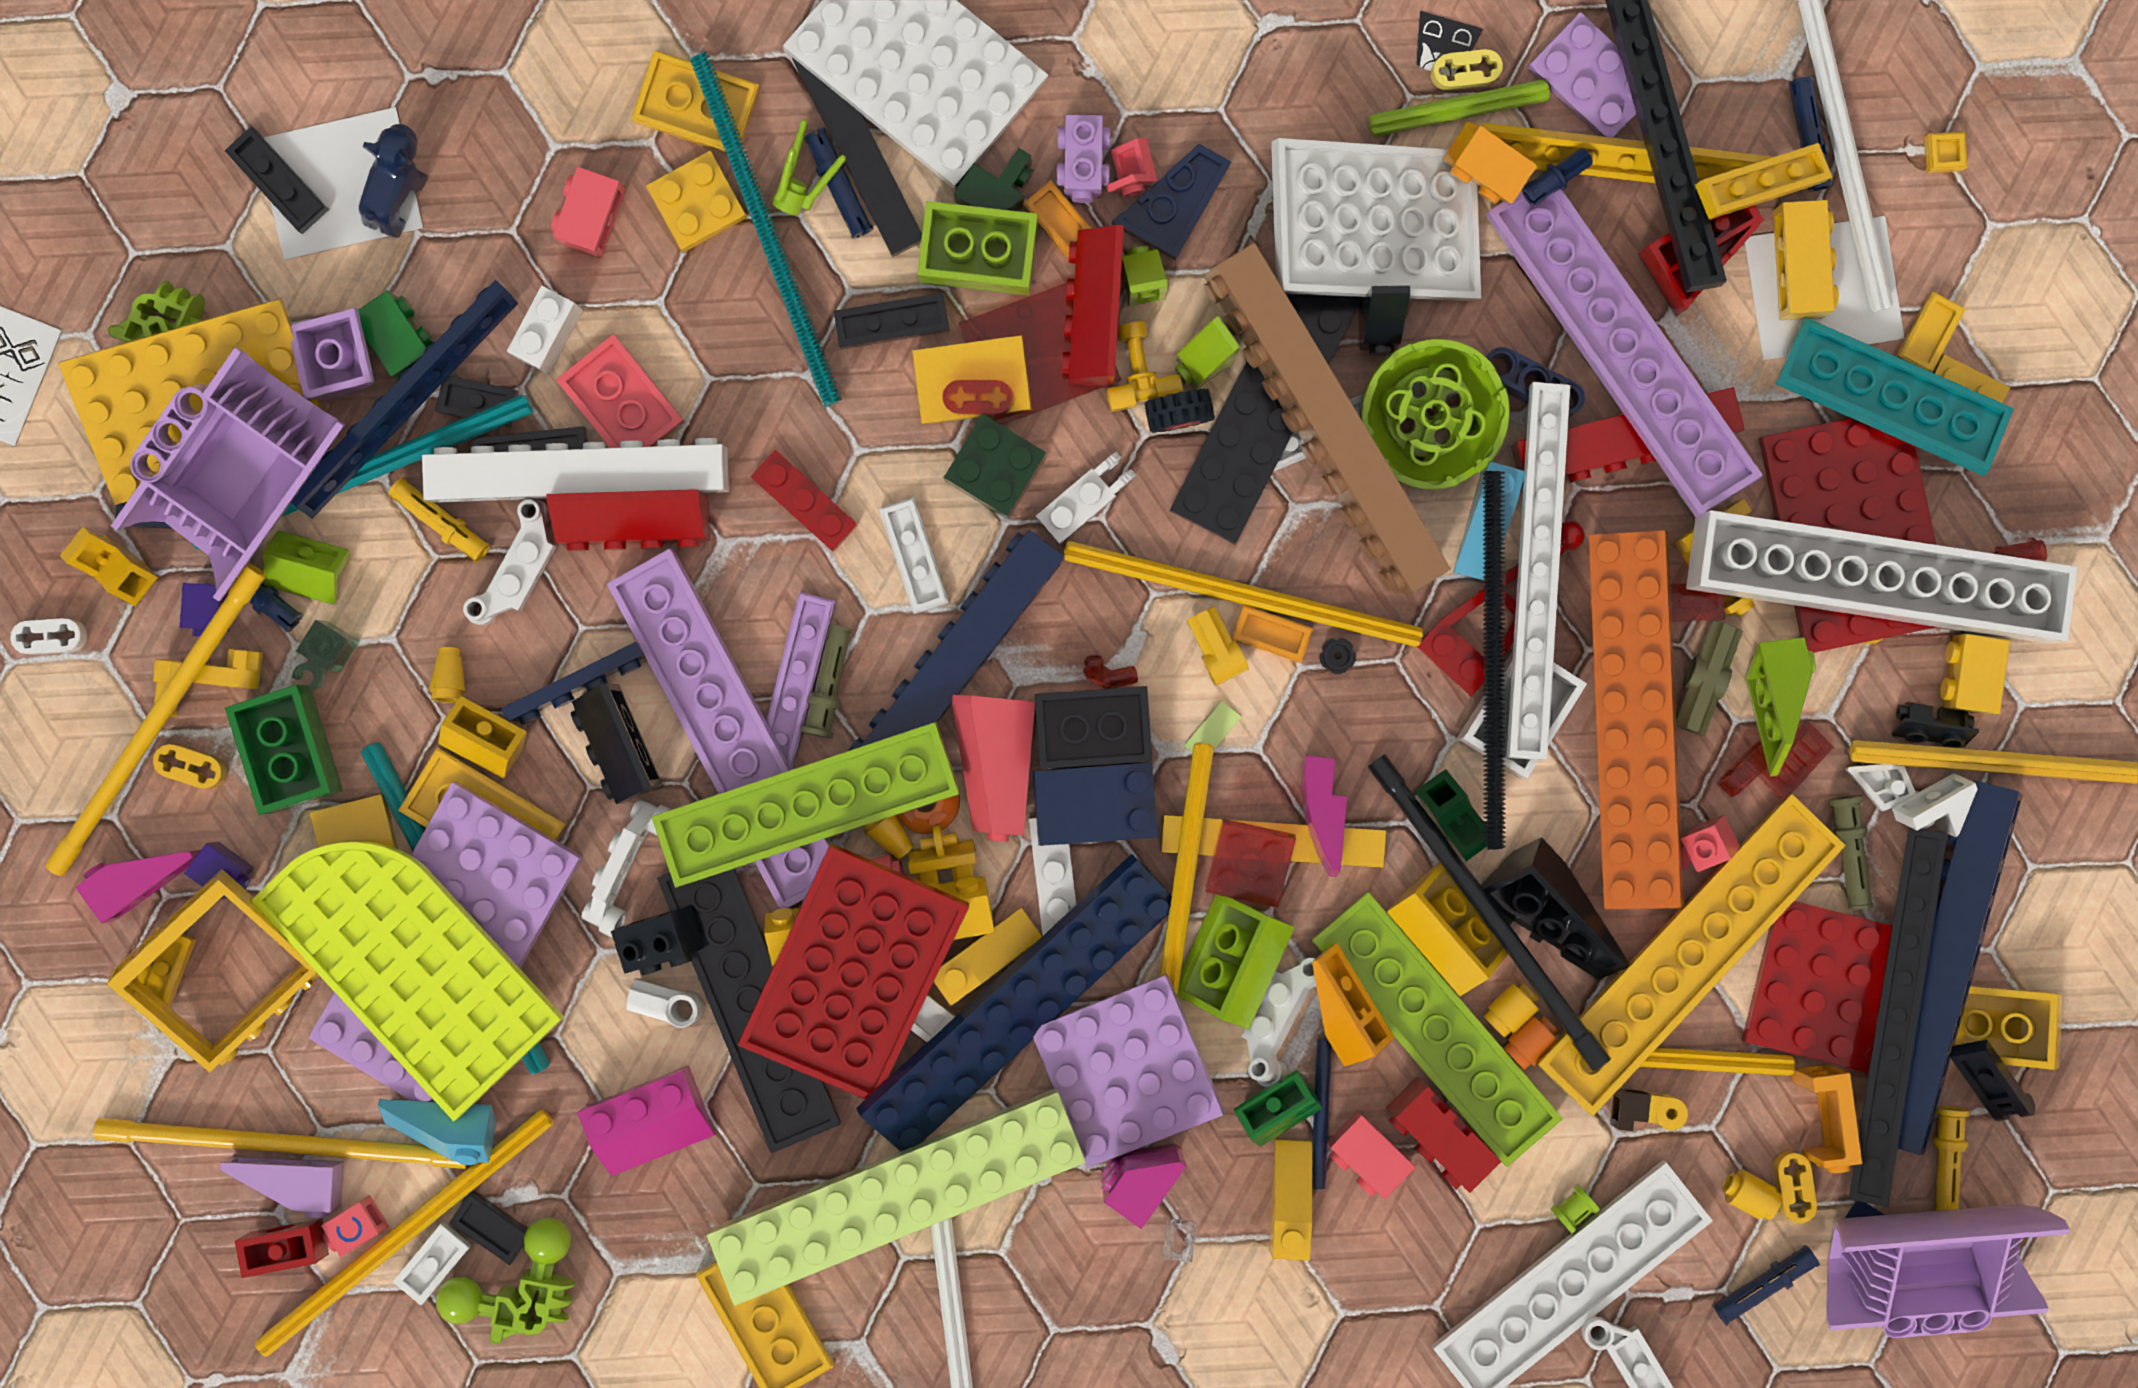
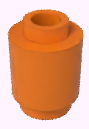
M1532 1016L1515 1034H1512L1507 1039L1509 1043L1503 1049L1525 1070L1530 1065L1534 1067L1536 1062L1558 1041L1554 1036L1559 1031L1545 1016H1542L1539 1020Z

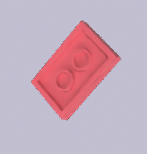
M615 334L609 336L556 379L558 384L610 448H620L621 441H643V447H654L657 445V440H663L685 422Z

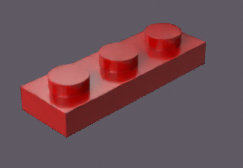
M774 450L750 476L832 552L858 526L857 523L777 450Z

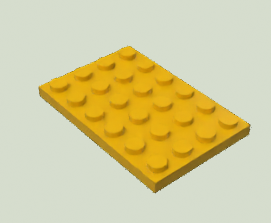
M282 297L76 356L58 363L115 505L127 502L141 483L130 469L131 458L174 395L185 387L196 384L209 385L234 348L239 347L270 374L303 396L291 345L294 339L290 327L292 324ZM192 393L189 398L190 406L193 410L201 412L203 401L199 395ZM308 400L323 410L319 400ZM171 423L168 428V434L173 441L179 443L182 433L176 425ZM149 454L147 458L148 467L153 472L158 473L160 462L154 455Z

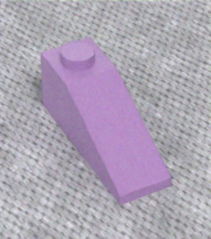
M232 1156L220 1162V1170L292 1211L305 1212L306 1217H328L329 1213L339 1208L342 1203L344 1161Z

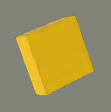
M1965 132L1929 133L1924 136L1926 173L1957 172L1968 168Z

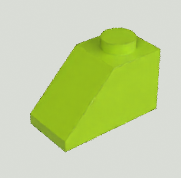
M1140 246L1127 250V255L1122 256L1121 268L1129 306L1165 300L1168 284L1158 249L1149 251L1148 246Z

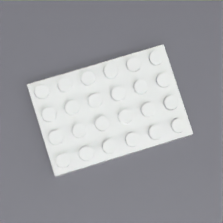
M822 0L783 45V50L789 56L803 65L954 190L962 182L973 163L977 164L1048 80L1046 72L957 0Z
M1277 138L1271 141L1276 279L1285 294L1365 297L1371 286H1410L1409 299L1459 301L1481 299L1478 187L1472 180L1467 185L1449 173L1452 166L1442 160L1449 149Z

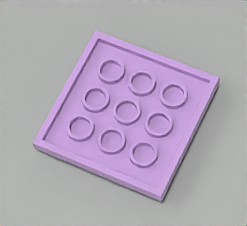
M1168 974L1041 1025L1033 1037L1054 1090L1058 1088L1084 1153L1086 1168L1225 1114Z

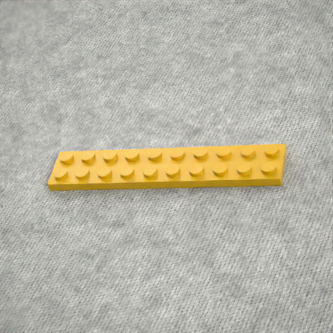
M1787 794L1740 844V849L1732 859L1723 862L1687 900L1684 906L1672 916L1629 962L1628 967L1623 969L1579 1016L1584 1026L1594 1034L1611 1057V1060L1593 1072L1573 1046L1571 1038L1564 1032L1536 1064L1590 1116H1594L1846 845L1793 794Z

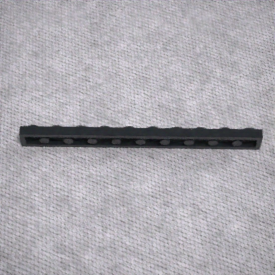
M1605 0L1686 292L1722 287L1727 279L1711 222L1695 187L1699 180L1648 0Z
M1909 827L1859 1131L1862 1164L1854 1165L1849 1199L1883 1207H1889L1948 843L1949 834L1945 832L1925 829L1916 831Z

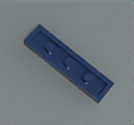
M634 642L501 708L508 722L519 721L521 726L528 724L542 716L540 710L550 705H553L554 709L560 708L575 700L574 693L584 688L589 692L599 685L608 683L606 677L618 671L621 676H624L641 667L639 661L646 657L639 644Z

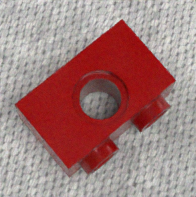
M319 1218L253 1231L235 1240L241 1278L316 1264L328 1256V1246L324 1241V1230L321 1227L323 1219Z

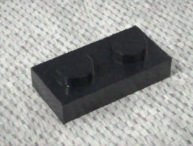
M449 376L441 384L436 412L465 418L518 396L519 391ZM512 422L503 426L512 427Z

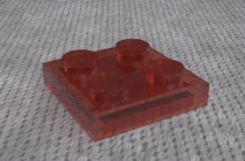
M1222 819L1205 886L1206 892L1278 908L1296 841L1295 834Z

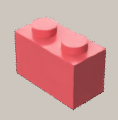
M577 167L574 176L569 175L563 190V195L566 199L562 210H557L553 216L551 231L554 233L552 237L559 244L602 258L626 190L620 181Z
M1358 1110L1327 1141L1333 1150L1329 1155L1331 1159L1344 1171L1351 1167L1360 1176L1356 1182L1371 1197L1378 1193L1385 1200L1416 1168Z

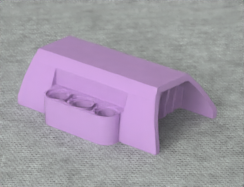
M236 347L209 385L196 384L180 389L153 425L130 461V469L141 483L111 524V527L119 530L136 523L152 521L168 524L209 556L216 581V593L213 598L221 601L346 424L312 404L270 374L243 350ZM192 393L199 395L203 401L201 412L193 410L190 406L189 398ZM171 423L176 425L182 433L179 443L173 441L168 434V428ZM149 454L154 455L160 462L158 473L153 472L148 467L147 458Z
M2023 1204L1835 1219L1827 1267L1826 1322L1829 1330L1882 1326L1887 1336L1891 1338L1975 1332L1986 1328L1991 1323L1992 1317L2047 1313V1303L2030 1278L2018 1255L2020 1252L2019 1243L2023 1238L2068 1234L2070 1230L2066 1220L2049 1211Z

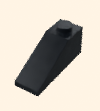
M1371 286L1359 305V350H1369V355L1386 356L1391 354V350L1398 348L1403 335L1410 298V286Z

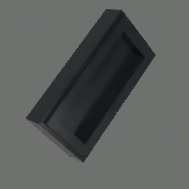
M474 1190L469 1193L449 1222L508 1265L514 1262L524 1247V1235L527 1227Z

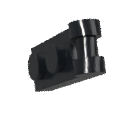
M1988 1040L1951 1047V1060L1995 1121L2008 1120L2010 1115L2018 1114L2020 1117L2035 1115L2036 1108L2032 1096L2024 1093Z

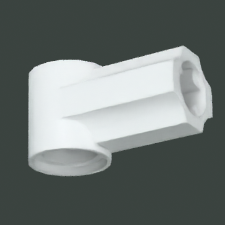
M639 978L634 979L626 1001V1010L667 1021L678 1028H684L696 1023L705 1012V1004L702 997L694 991L684 992ZM680 1000H686L691 1004L693 1009L691 1018L686 1019L679 1015L677 1004Z

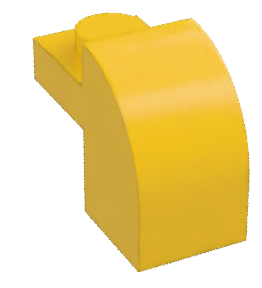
M83 526L60 554V557L67 564L94 577L108 593L133 606L139 603L158 579V576L142 560L124 546L106 535L102 537Z

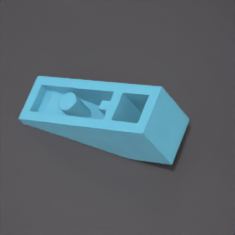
M1491 461L1480 473L1453 573L1485 581L1483 576L1486 575L1483 574L1485 571L1483 569L1485 567L1483 562L1486 561L1483 559L1485 557L1483 555L1485 553L1483 550L1485 548L1483 545L1485 543L1483 541L1485 538L1483 536L1485 534L1483 531L1485 529L1483 527L1485 524L1483 522L1485 520L1483 517L1485 515L1483 512L1485 510L1483 508L1485 505L1483 503L1485 501L1483 498L1485 496L1483 494L1485 491L1483 489L1485 487L1483 484L1485 482L1483 480L1485 477L1483 473L1485 471L1505 472V474H1501L1502 477H1505L1501 479V481H1505V483L1501 484V486H1505V488L1501 489L1505 491V493H1501V495L1505 496L1501 498V500H1505V502L1501 503L1505 505V507L1501 508L1505 510L1501 512V514H1505V516L1501 517V519H1505V521L1501 522L1505 524V526H1501V528L1505 529L1501 531V533H1505V535L1501 536L1502 538L1506 537L1524 480L1523 470Z
M379 1099L378 1108L385 1124L451 1161H456L463 1165H474L477 1162L489 1163L497 1125L492 1105L474 1104L459 1119L453 1122L436 1102Z

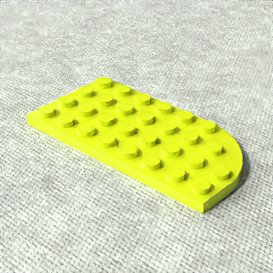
M346 841L310 850L291 861L251 900L453 1122L459 1119L565 1018L429 869L413 856L394 847L376 842Z

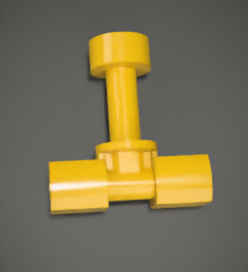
M1135 321L1119 325L1117 332L1119 342L1127 343L1133 375L1127 377L1128 384L1106 389L1110 412L1136 408L1137 402L1182 392L1183 386L1180 374L1157 378L1156 372H1148L1141 340L1148 337L1146 322Z

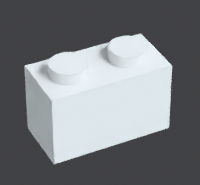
M541 285L507 352L522 362L549 375L583 310L569 299Z

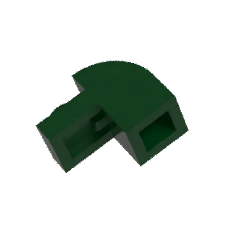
M1018 148L999 179L973 163L954 193L955 202L959 205L1018 211L1023 206L1024 195L1017 191L1016 188L1020 187L1023 189L1034 172L1030 168L1032 165L1031 155Z
M1446 769L1415 790L1420 802L1435 825L1466 861L1486 848L1484 845L1488 843H1485L1484 840L1488 838H1484V836L1488 834L1484 833V831L1488 829H1485L1484 826L1487 824H1484L1483 819L1472 807L1468 795Z

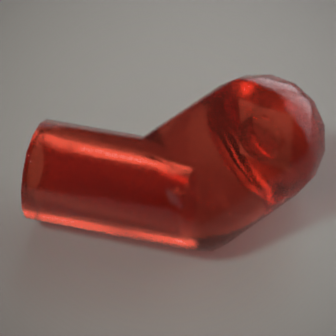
M1089 655L1084 660L1085 668L1083 673L1086 679L1105 689L1118 688L1138 682L1137 671L1133 665L1112 670L1104 666V660L1099 655Z

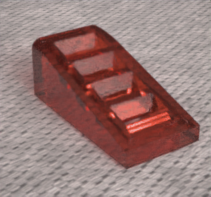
M1807 720L1797 729L1793 745L1787 755L1799 769L1794 772L1784 762L1781 770L1789 777L1784 782L1779 776H1770L1765 760L1754 773L1778 798L1786 799L1834 746ZM1806 734L1820 747L1816 752L1802 740ZM1796 745L1809 757L1806 762L1792 750Z

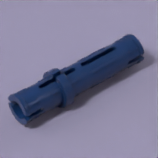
M1807 76L1794 79L1788 84L1793 100L1800 146L1804 148L1819 143L1828 164L1827 154L1830 151L1828 144L1824 143L1813 77ZM1829 179L1824 183L1809 187L1808 191L1824 190L1832 187L1833 183Z
M825 128L818 129V134L813 131L804 137V141L807 143L818 165L816 172L819 177H822L838 159ZM844 162L827 186L851 233V238L857 239L860 237L859 234L864 236L873 230V226L870 224L843 169L845 166Z
M1804 1245L1803 1248L1778 1263L1775 1260L1769 1264L1771 1267L1769 1270L1743 1285L1718 1303H1714L1712 1307L1722 1322L1727 1326L1731 1321L1757 1306L1782 1288L1790 1289L1794 1286L1793 1281L1813 1268L1820 1266L1818 1259L1811 1249ZM1760 1289L1759 1291H1757L1756 1293H1754L1753 1295H1751V1296L1748 1297L1747 1299L1743 1300L1744 1298H1746L1747 1296H1749L1750 1294H1752V1293L1755 1292L1756 1290Z

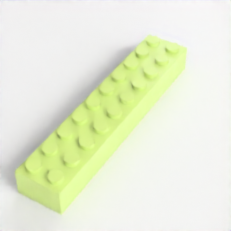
M1058 1088L1052 1089L933 1137L914 1147L899 1151L712 1227L706 1236L732 1302L736 1306L1086 1163V1159Z

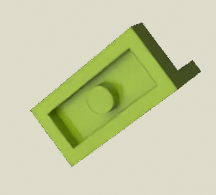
M278 530L262 553L263 571L267 575L264 579V585L325 603L335 604L338 599V577L349 561V549Z

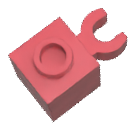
M1725 815L1691 827L1681 838L1683 870L1692 862L1696 871L1700 872L1732 859L1738 852L1740 845Z

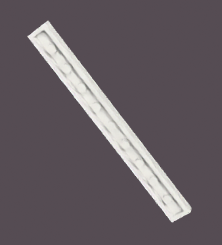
M1532 382L1529 388L1506 758L1544 761L1548 757L1570 385Z

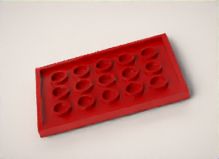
M1853 418L1758 438L1775 520L1937 545L1916 446ZM1794 605L1800 637L1805 638L1808 651L1813 653L1936 628L1935 626Z
M830 842L741 1034L738 1046L863 1099H867L888 1079L969 909V902Z

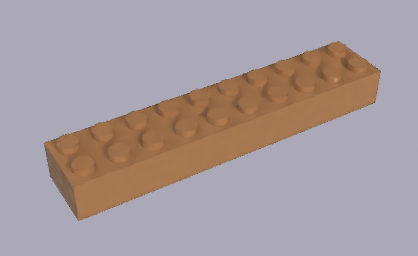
M1255 242L1215 266L1204 276L1207 282L1204 284L1207 295L1214 304L1220 303L1226 313V316L1223 317L1224 322L1232 335L1240 336L1246 346L1243 349V353L1247 361L1253 368L1258 367L1265 378L1262 381L1265 391L1272 400L1278 399L1285 411L1282 413L1285 424L1291 432H1298L1304 442L1301 445V449L1305 457L1311 464L1316 463L1323 476L1320 477L1323 487L1330 496L1336 495L1342 505L1339 511L1343 520L1350 528H1356L1362 538L1359 541V545L1363 553L1369 560L1374 558L1381 571L1378 572V577L1383 586L1389 592L1393 590L1395 594L1414 593L1451 570Z

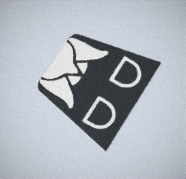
M1420 11L1417 66L1431 71L1433 64L1442 55L1472 51L1483 29ZM1445 63L1444 68L1439 73L1453 77L1456 73H1460L1462 69L1452 70L1449 67V63Z

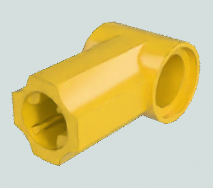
M1215 606L1186 620L1203 653L1201 657L1216 686L1249 670L1240 647L1235 640L1232 641Z

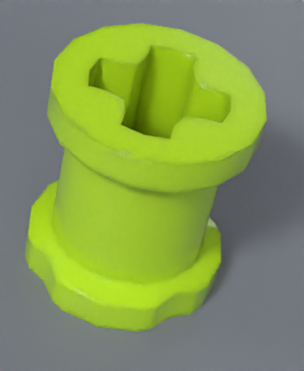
M1578 1184L1574 1187L1575 1192L1559 1206L1554 1205L1550 1208L1571 1234L1576 1231V1226L1592 1212L1597 1214L1600 1211L1595 1202Z

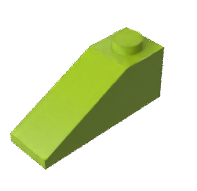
M1219 316L1208 323L1176 357L1178 365L1175 367L1176 372L1180 374L1182 381L1186 385L1192 383L1196 389H1199L1233 365L1240 346Z

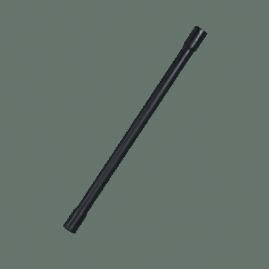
M1384 754L1371 763L1368 769L1385 792L1391 795L1571 1038L1573 1046L1590 1069L1594 1072L1611 1060V1057L1594 1034L1584 1026L1406 786L1404 778L1387 755Z

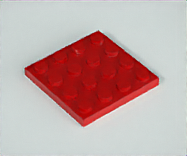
M1794 901L1769 927L1742 1041L1869 1073L1893 926Z

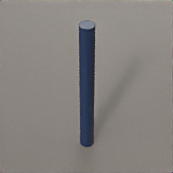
M1322 1038L1317 1039L1315 1094L1323 1109L1315 1113L1313 1119L1312 1189H1325L1332 1046L1328 1039Z

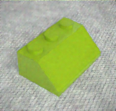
M1216 892L1181 970L1177 996L1223 1021L1249 1030L1295 927L1220 892Z

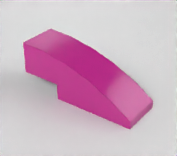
M1306 755L1302 763L1301 788L1309 834L1327 874L1330 877H1337L1341 871L1347 797L1332 795L1335 759Z

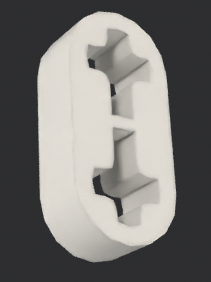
M64 618L29 620L19 622L14 626L11 631L10 640L15 650L24 654L69 653L83 648L87 642L88 634L85 626L77 620ZM67 628L75 632V638L69 639L68 642L55 639L54 633H64L67 631ZM31 631V633L43 634L44 640L32 641L30 644L24 642L23 638L24 635L30 634Z

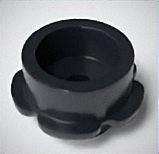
M1332 638L1323 644V652L1319 655V659L1325 669H1330V672L1333 674H1343L1348 667H1353L1356 661V653L1353 652V645L1350 641L1344 638L1339 640ZM1336 652L1341 654L1340 659H1335L1334 654Z

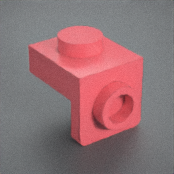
M1136 138L1111 149L1118 180L1106 185L1108 193H1122L1124 198L1134 197L1144 193L1145 186L1157 182L1147 138Z

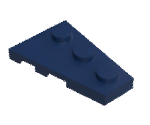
M1198 144L1154 186L1138 197L1137 201L1127 210L1120 213L1112 221V225H1124L1126 233L1154 249H1158V251L1176 261L1229 169L1231 161Z

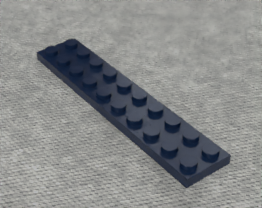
M1131 854L856 1108L859 1115L900 1152L922 1143L1033 1040L1041 1025L1055 1020L1168 916L1172 898L1171 894Z

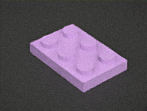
M1581 12L1527 68L1538 80H1545L1549 85L1550 91L1598 136L1613 138L1636 114L1618 47Z

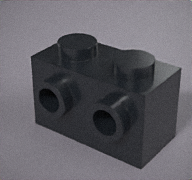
M691 905L631 922L611 931L624 974L639 970L641 976L663 969L661 963L668 961L671 968L692 961L691 954L704 948Z

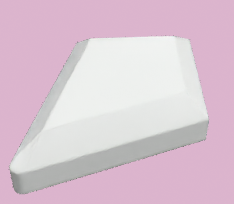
M1876 764L1845 768V771L1880 811H1886L1916 794L1905 766Z

